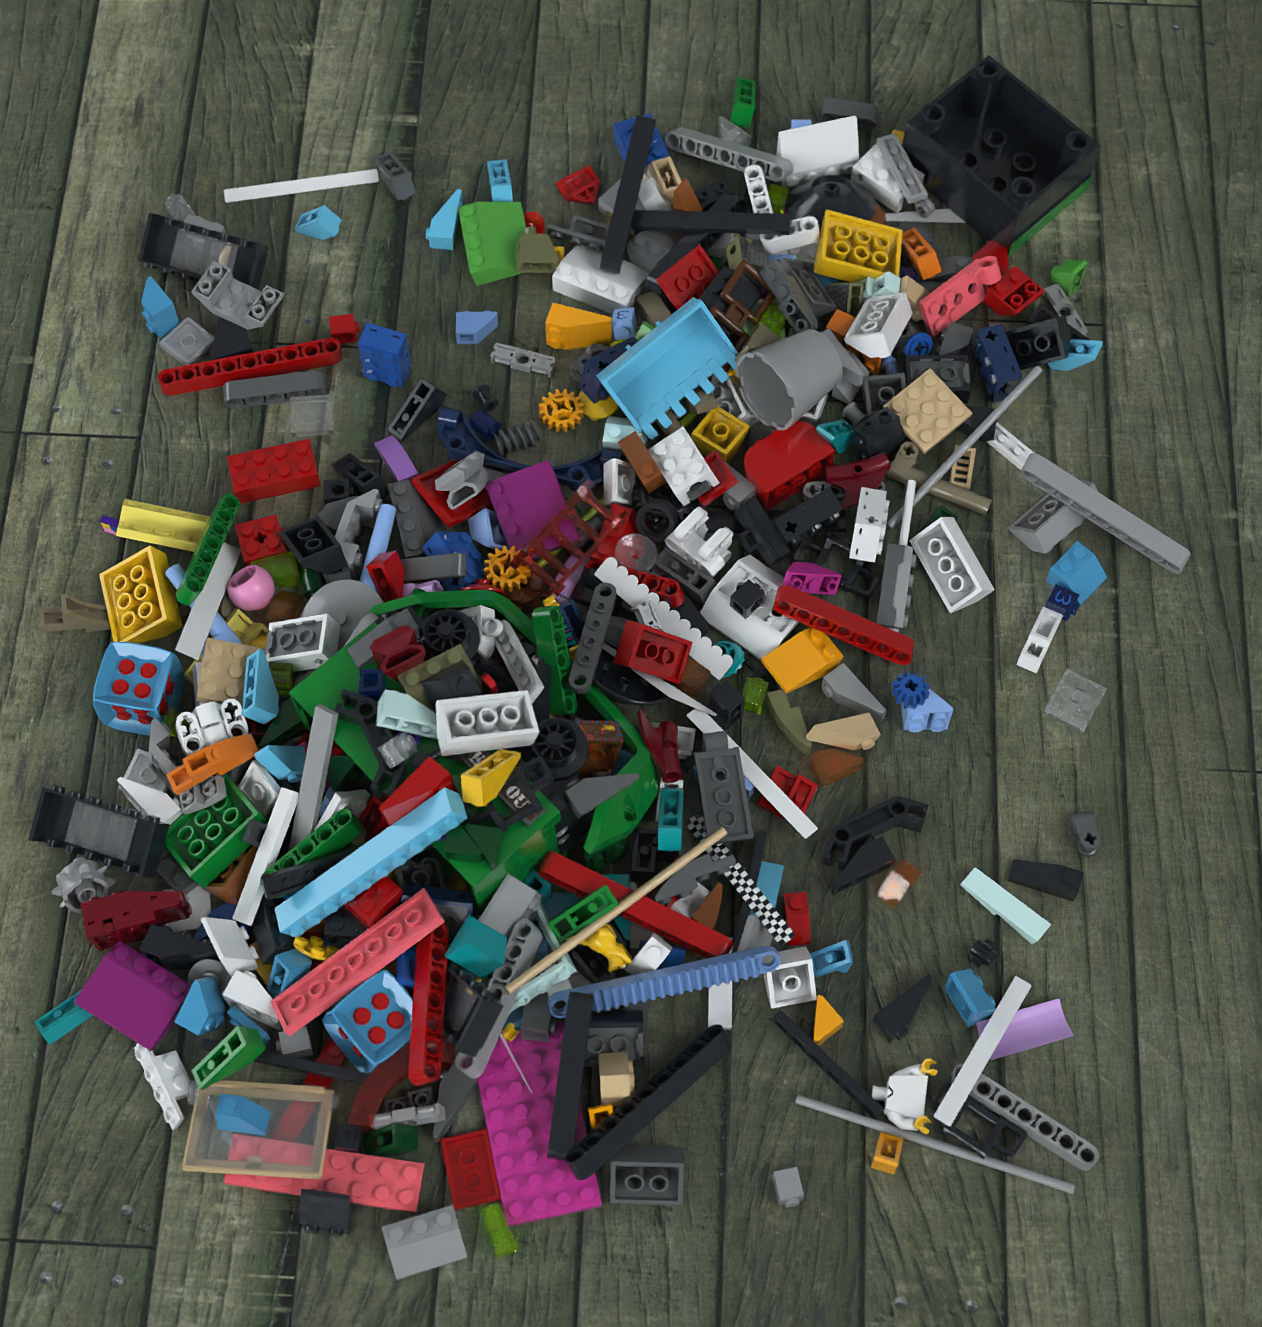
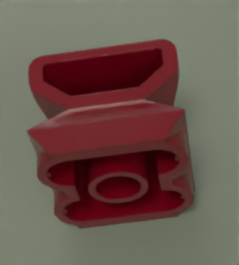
M404 625L375 639L370 645L377 669L382 670L385 675L398 684L400 683L397 676L422 664L426 654L424 647L418 645L414 629Z

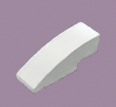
M1046 607L1042 608L1016 665L1037 674L1061 622L1062 614Z

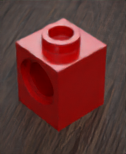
M353 314L329 317L332 338H336L340 344L358 342L357 334L360 333L359 321H354Z

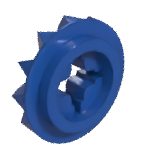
M917 332L916 335H910V340L905 342L906 348L903 349L905 356L931 355L933 340L925 332ZM918 344L921 345V346L917 349V351L914 350V348H916V347L918 346Z

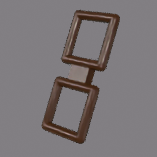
M746 260L740 262L720 293V297L729 304L725 313L716 306L709 310L714 318L719 319L740 337L734 346L738 353L749 338V334L741 328L746 319L751 324L758 325L776 297L759 274L760 272ZM744 271L769 291L755 315L730 295ZM727 363L722 367V369L725 372H728L731 368V365Z

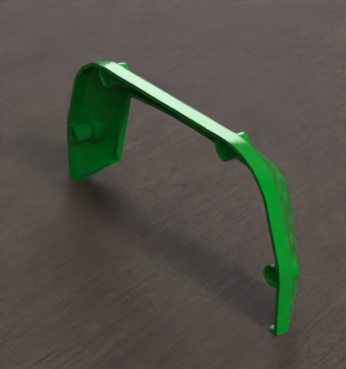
M415 588L410 595L372 606L369 612L375 613L379 618L383 614L405 608L409 605L421 617L426 608H472L482 605L494 609L496 618L500 621L504 619L510 622L514 631L520 630L537 647L533 621L509 599L493 591L426 592L423 589ZM569 657V659H570V665H571V669H572V666H573V662H574V661ZM580 678L579 680L577 679V681H575L576 685H583L586 683L585 680H581ZM593 681L587 693H575V695L599 721L607 722L606 724L615 725L617 734L620 735L622 733L620 737H623L622 739L624 740L621 749L633 753V758L617 775L638 773L640 778L596 807L584 845V849L589 855L631 834L658 795L660 787L657 768L643 738Z

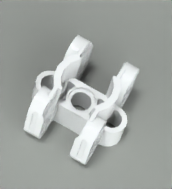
M697 507L665 539V543L672 551L713 578L731 557L732 553L727 548L732 544L733 532L729 528L724 527L718 529L707 542L703 539L708 531L705 522L709 519L707 517L708 512L701 507Z
M227 699L222 705L214 701L197 706L192 713H181L177 717L175 728L184 755L189 756L207 746L233 738L231 730L234 728L240 729L243 735L248 734L245 717L241 715L242 707L240 703L235 699ZM231 703L233 707H237H230L231 710H235L233 714L234 721L231 723L230 720H232L230 713H225L228 707L227 704ZM183 720H186L187 723H191L189 727L190 734L187 736L186 727L184 725L181 726ZM194 741L199 745V748L195 751L189 750L187 743Z

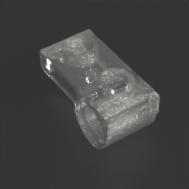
M406 732L377 748L390 769L418 752L416 741L411 735H407Z

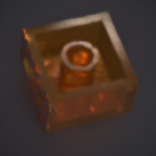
M575 720L574 723L580 726L586 735L589 748L586 761L579 771L613 772L624 742L619 722Z

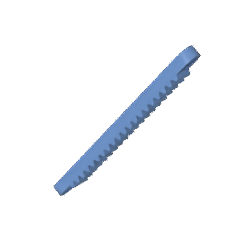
M758 947L558 991L549 997L548 1007L554 1017H566L569 992L572 991L594 994L592 1011L599 1013L601 1009L608 1011L610 1007L617 1009L620 1005L625 1007L629 1003L635 1005L638 1001L646 1002L647 999L656 1000L657 997L674 996L677 992L683 994L684 991L692 992L695 988L702 990L704 986L711 988L714 984L720 986L723 982L729 984L730 981L738 982L741 978L748 980L750 976L757 978L759 974L776 970L780 965L781 959L774 947ZM764 956H774V959L771 962H762ZM557 1001H565L567 1003L561 1009L554 1007Z

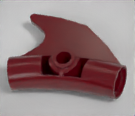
M881 452L853 462L825 465L826 484L835 485L845 491L846 497L840 503L843 510L858 505L861 487L877 490L887 471L890 470V463L885 453Z
M640 709L637 711L641 735L650 754L660 768L662 781L665 783L679 781L682 774L678 757V726L671 721H664L659 727L655 728L649 723L643 710Z

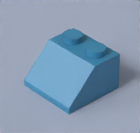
M151 276L148 277L141 301L144 310L142 315L147 321L145 324L152 334L155 332L159 338H162L180 323L173 302Z
M1077 541L1050 568L1046 581L1068 598L1071 596V600L1080 607L1107 579V576L1095 554Z
M972 969L953 972L949 975L944 989L968 1028L993 1015L996 1006L995 1001L990 994H986L984 991L983 982L978 974H974Z
M209 976L194 980L175 1020V1023L198 1036L220 1029L225 1020L223 1015L226 1007L216 977Z

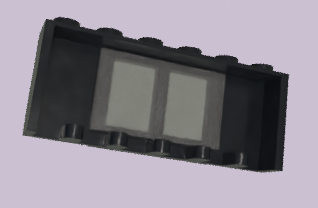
M149 213L138 261L144 262V266L156 269L157 266L161 267L165 273L175 275V272L182 273L181 277L193 280L194 277L201 279L212 262L215 261L230 268L234 279L259 290L269 246L162 215Z
M52 785V788L42 787L29 841L47 843L46 846L63 848L67 853L84 855L85 859L103 861L104 865L118 866L122 868V871L139 873L138 876L142 878L155 877L170 824L161 822V818L148 814L147 817L142 816L139 810L130 808L127 811L122 810V805L111 802L108 805L103 804V799L92 796L89 799L85 798V794L73 790H71V793L65 791L66 787Z
M447 958L443 1035L448 1036L447 1042L456 1045L455 1050L457 1052L476 1057L479 1049H482L504 1006L495 999L496 996L493 993L483 989L484 985L473 980L472 974L461 970L462 966ZM410 989L407 992L413 998L414 990Z

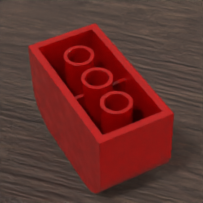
M797 421L786 430L780 431L775 429L771 435L765 439L757 440L748 449L744 458L743 476L756 488V499L764 511L771 510L803 490L808 482L817 481L825 476V465L833 464L835 450L825 438L818 434L813 425Z

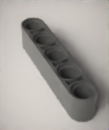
M307 371L229 381L223 385L224 404L227 408L236 409L320 398L326 394L324 373L321 371Z
M445 554L401 560L405 569L404 584L466 577V554Z

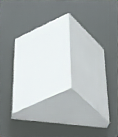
M611 459L604 463V506H611L614 503L624 507H635L632 505L631 493L633 492V486L636 484V472L631 463L619 459Z

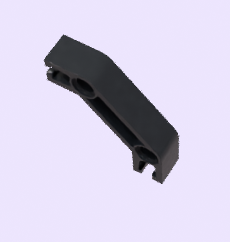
M343 689L341 693L343 705L348 706L350 703L355 705L356 709L341 708L342 704L337 703L334 711L339 713L338 719L361 726L379 765L370 787L372 794L375 797L382 798L383 793L380 791L385 781H390L392 783L391 789H386L384 793L389 798L405 782L407 777V769L389 728L376 726L378 705L375 700ZM366 710L373 711L368 716L362 715ZM392 766L400 767L396 772L388 771Z
M896 796L837 824L831 831L822 864L831 866L830 853L835 849L844 853L843 858L838 857L837 860L839 862L838 869L844 870L850 849L864 843L869 838L877 837L897 826L921 833L929 805ZM899 808L903 813L896 814L892 809ZM907 813L921 815V819L908 816ZM843 835L847 838V840L840 841L836 838V836Z

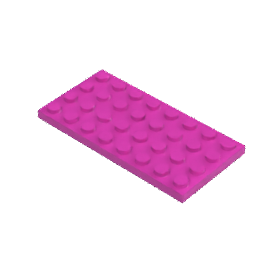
M557 1021L556 1033L551 1034L550 1042L524 1040L521 1037V1031L513 1041L510 1042L505 1039L528 1086L502 1039L497 1040L484 1072L477 1078L507 1227L602 1206L595 1173L585 1180H577L566 1161L547 1158L564 1034L562 1021ZM580 1105L574 1146L587 1136Z

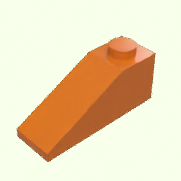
M915 227L903 232L901 246L919 276L925 280L933 278L936 274L942 272L935 250Z

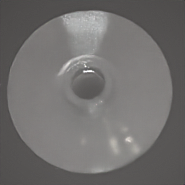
M628 534L622 537L615 547V558L620 566L647 572L653 568L657 561V548L644 535ZM632 555L638 556V559L633 558Z

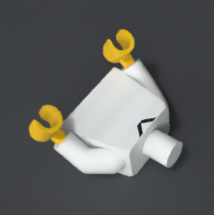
M925 1059L922 1064L908 1066L894 1072L892 1076H889L886 1088L872 1087L871 1097L876 1101L884 1102L883 1114L887 1115L888 1119L901 1130L917 1131L919 1129L924 1134L929 1133V1130L923 1127L925 1123H932L924 1116L928 1076L925 1074L936 1075L938 1072L935 1069L929 1070L932 1064L937 1063L932 1059Z

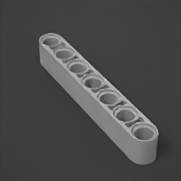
M679 127L665 136V143L672 150L743 172L748 166L758 165L762 169L764 178L772 181H782L790 176L794 170L792 162L786 158L684 127Z
M527 919L520 920L514 926L506 945L504 965L494 971L486 989L496 996V1000L501 996L498 1001L504 1007L482 1049H479L476 1057L460 1052L457 1054L455 1060L456 1067L470 1078H478L484 1072L520 990L519 988L511 995H508L504 987L530 968L541 943V931Z
M959 1064L954 1068L950 1077L951 1084L964 1064ZM980 1074L969 1093L973 1101L1000 1118L1002 1116L1007 1119L1009 1123L1026 1132L1027 1136L1078 1169L1087 1171L1095 1165L1099 1158V1152L1094 1145L984 1074ZM977 1087H986L988 1094H980ZM997 1100H1006L1009 1107H1000ZM1018 1113H1026L1029 1116V1121H1022ZM1039 1126H1046L1050 1134H1042ZM1060 1139L1068 1140L1071 1148L1062 1147ZM1081 1153H1088L1092 1161H1084L1081 1158Z

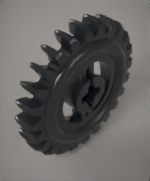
M638 479L631 493L635 512H638L646 502L652 500L651 493H648L642 481ZM668 482L656 489V499L668 501L674 506L680 524L694 509L700 507L698 498L693 501L690 500V503L685 506L680 501L676 503V495ZM651 509L646 513L647 522L655 518V526L662 520L663 526L666 527L669 519L663 511Z

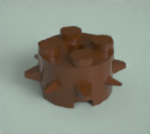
M534 567L530 569L531 576L526 577L527 583H520V589L514 586L512 587V592H509L508 587H505L503 590L504 595L502 596L509 599L524 614L533 612L535 608L540 606L542 599L548 598L549 592L543 588V581L548 576L546 574L540 575Z

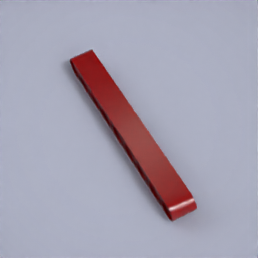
M325 338L164 369L158 374V382L162 393L167 396L223 386L229 381L276 376L334 365L342 360V350L340 342L336 338Z
M552 851L546 853L538 870V874L542 878L582 898L605 884L618 902L634 892ZM645 896L619 914V916L707 959L729 954L734 943L729 937Z

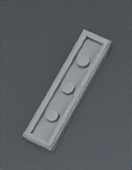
M894 133L877 138V145L908 204L927 199L928 193L897 134Z

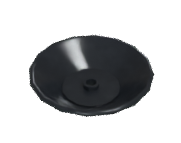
M838 175L821 176L798 185L788 194L785 203L786 211L788 214H792L793 220L807 216L815 217L820 231L826 209L869 221L875 215L877 202L872 192L863 185Z
M607 644L608 646L612 647L613 649H615V650L617 651L618 648H616V647H614V646H612V645H610V644ZM602 648L593 682L609 699L623 705L639 706L662 704L670 699V697L632 669L613 663L615 657ZM664 680L676 688V683Z

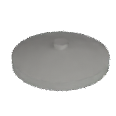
M338 580L323 586L314 593L305 606L302 618L322 614L330 615L341 626L338 652L344 647L360 621L369 614L372 606L384 603V601L376 591L362 582ZM388 613L383 614V615H381V616H382L384 619H387V618H388Z

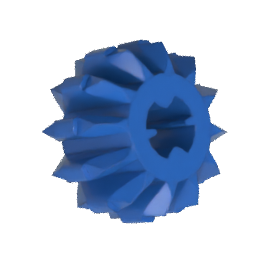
M907 670L904 676L899 674L896 678L897 681L892 683V688L894 689L891 693L892 697H897L896 704L903 702L904 709L908 705H911L913 709L917 707V704L922 706L925 703V699L929 698L930 693L927 690H929L930 685L925 683V675L917 677V671L910 675Z

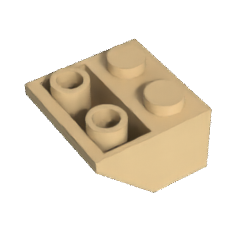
M669 156L649 163L645 167L642 183L651 177L655 179L661 195L673 205L674 190L681 183V180Z

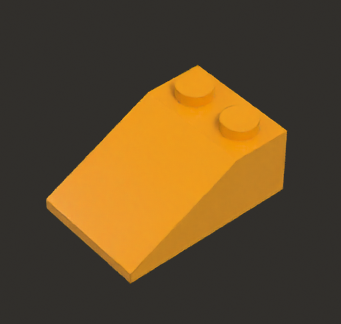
M552 303L545 322L546 345L554 349L570 350L588 347L591 344H611L612 317Z
M809 627L771 651L760 661L787 694L826 676L838 667L844 656L826 633Z

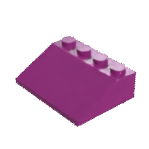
M550 460L502 476L485 485L509 549L512 546H515L516 552L522 549L523 556L528 555V562L540 559L580 539Z
M119 941L102 959L75 999L74 1004L151 1051L176 1024L175 1020L192 985Z

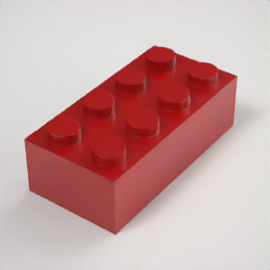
M310 439L227 456L234 494L239 499L240 504L321 487Z

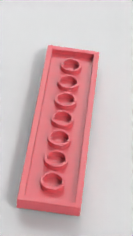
M424 888L271 1000L270 1002L284 1032L289 1037L443 924L445 920L429 893Z
M233 1134L228 1161L247 1162L248 1157L263 1158V1164L311 1167L314 1147ZM326 1149L322 1180L225 1173L223 1183L298 1196L301 1195V1189L350 1195L354 1204L416 1213L424 1164Z

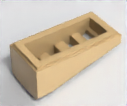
M955 445L953 453L957 450L959 445ZM969 448L962 455L969 457V460L959 459L951 467L950 483L967 490L970 489L976 448ZM957 463L967 464L968 468L957 466ZM956 470L967 472V475L958 474L955 472ZM954 478L966 479V483L956 482Z

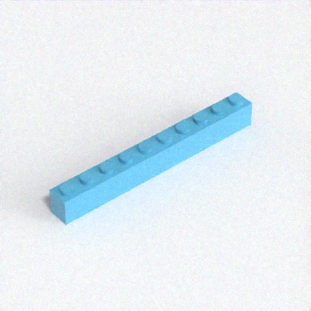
M443 788L275 908L280 932L292 937L303 935L305 931L320 923L329 914L336 912L339 907L353 900L359 893L370 888L372 884L381 878L386 877L392 870L403 865L408 859L423 851L432 842L439 840L442 835L456 828L467 819L461 794Z

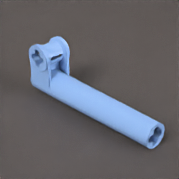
M381 504L379 507L359 582L370 586L377 593L378 591L366 566L376 556L387 551L396 514V508L389 504Z
M175 564L166 571L165 575L174 587L178 589L185 571L180 564ZM217 612L209 631L213 639L243 644ZM204 644L203 649H202V651H201L202 661H203V655H204V650H205V644Z

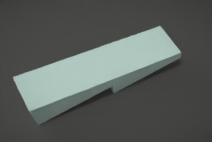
M976 867L960 884L993 915L998 914L1031 944L1037 942L1051 926L1048 921Z

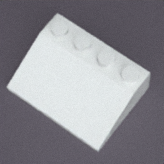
M856 115L780 131L778 134L776 156L790 160L794 166L793 173L780 181L781 187H792L826 175L851 174L853 166L859 161Z
M581 244L576 245L565 256L552 276L553 291L613 314L614 309L631 308L634 306L636 297L642 292L649 273L625 260L622 261L620 273L601 270L599 268L603 252L592 250L589 246Z

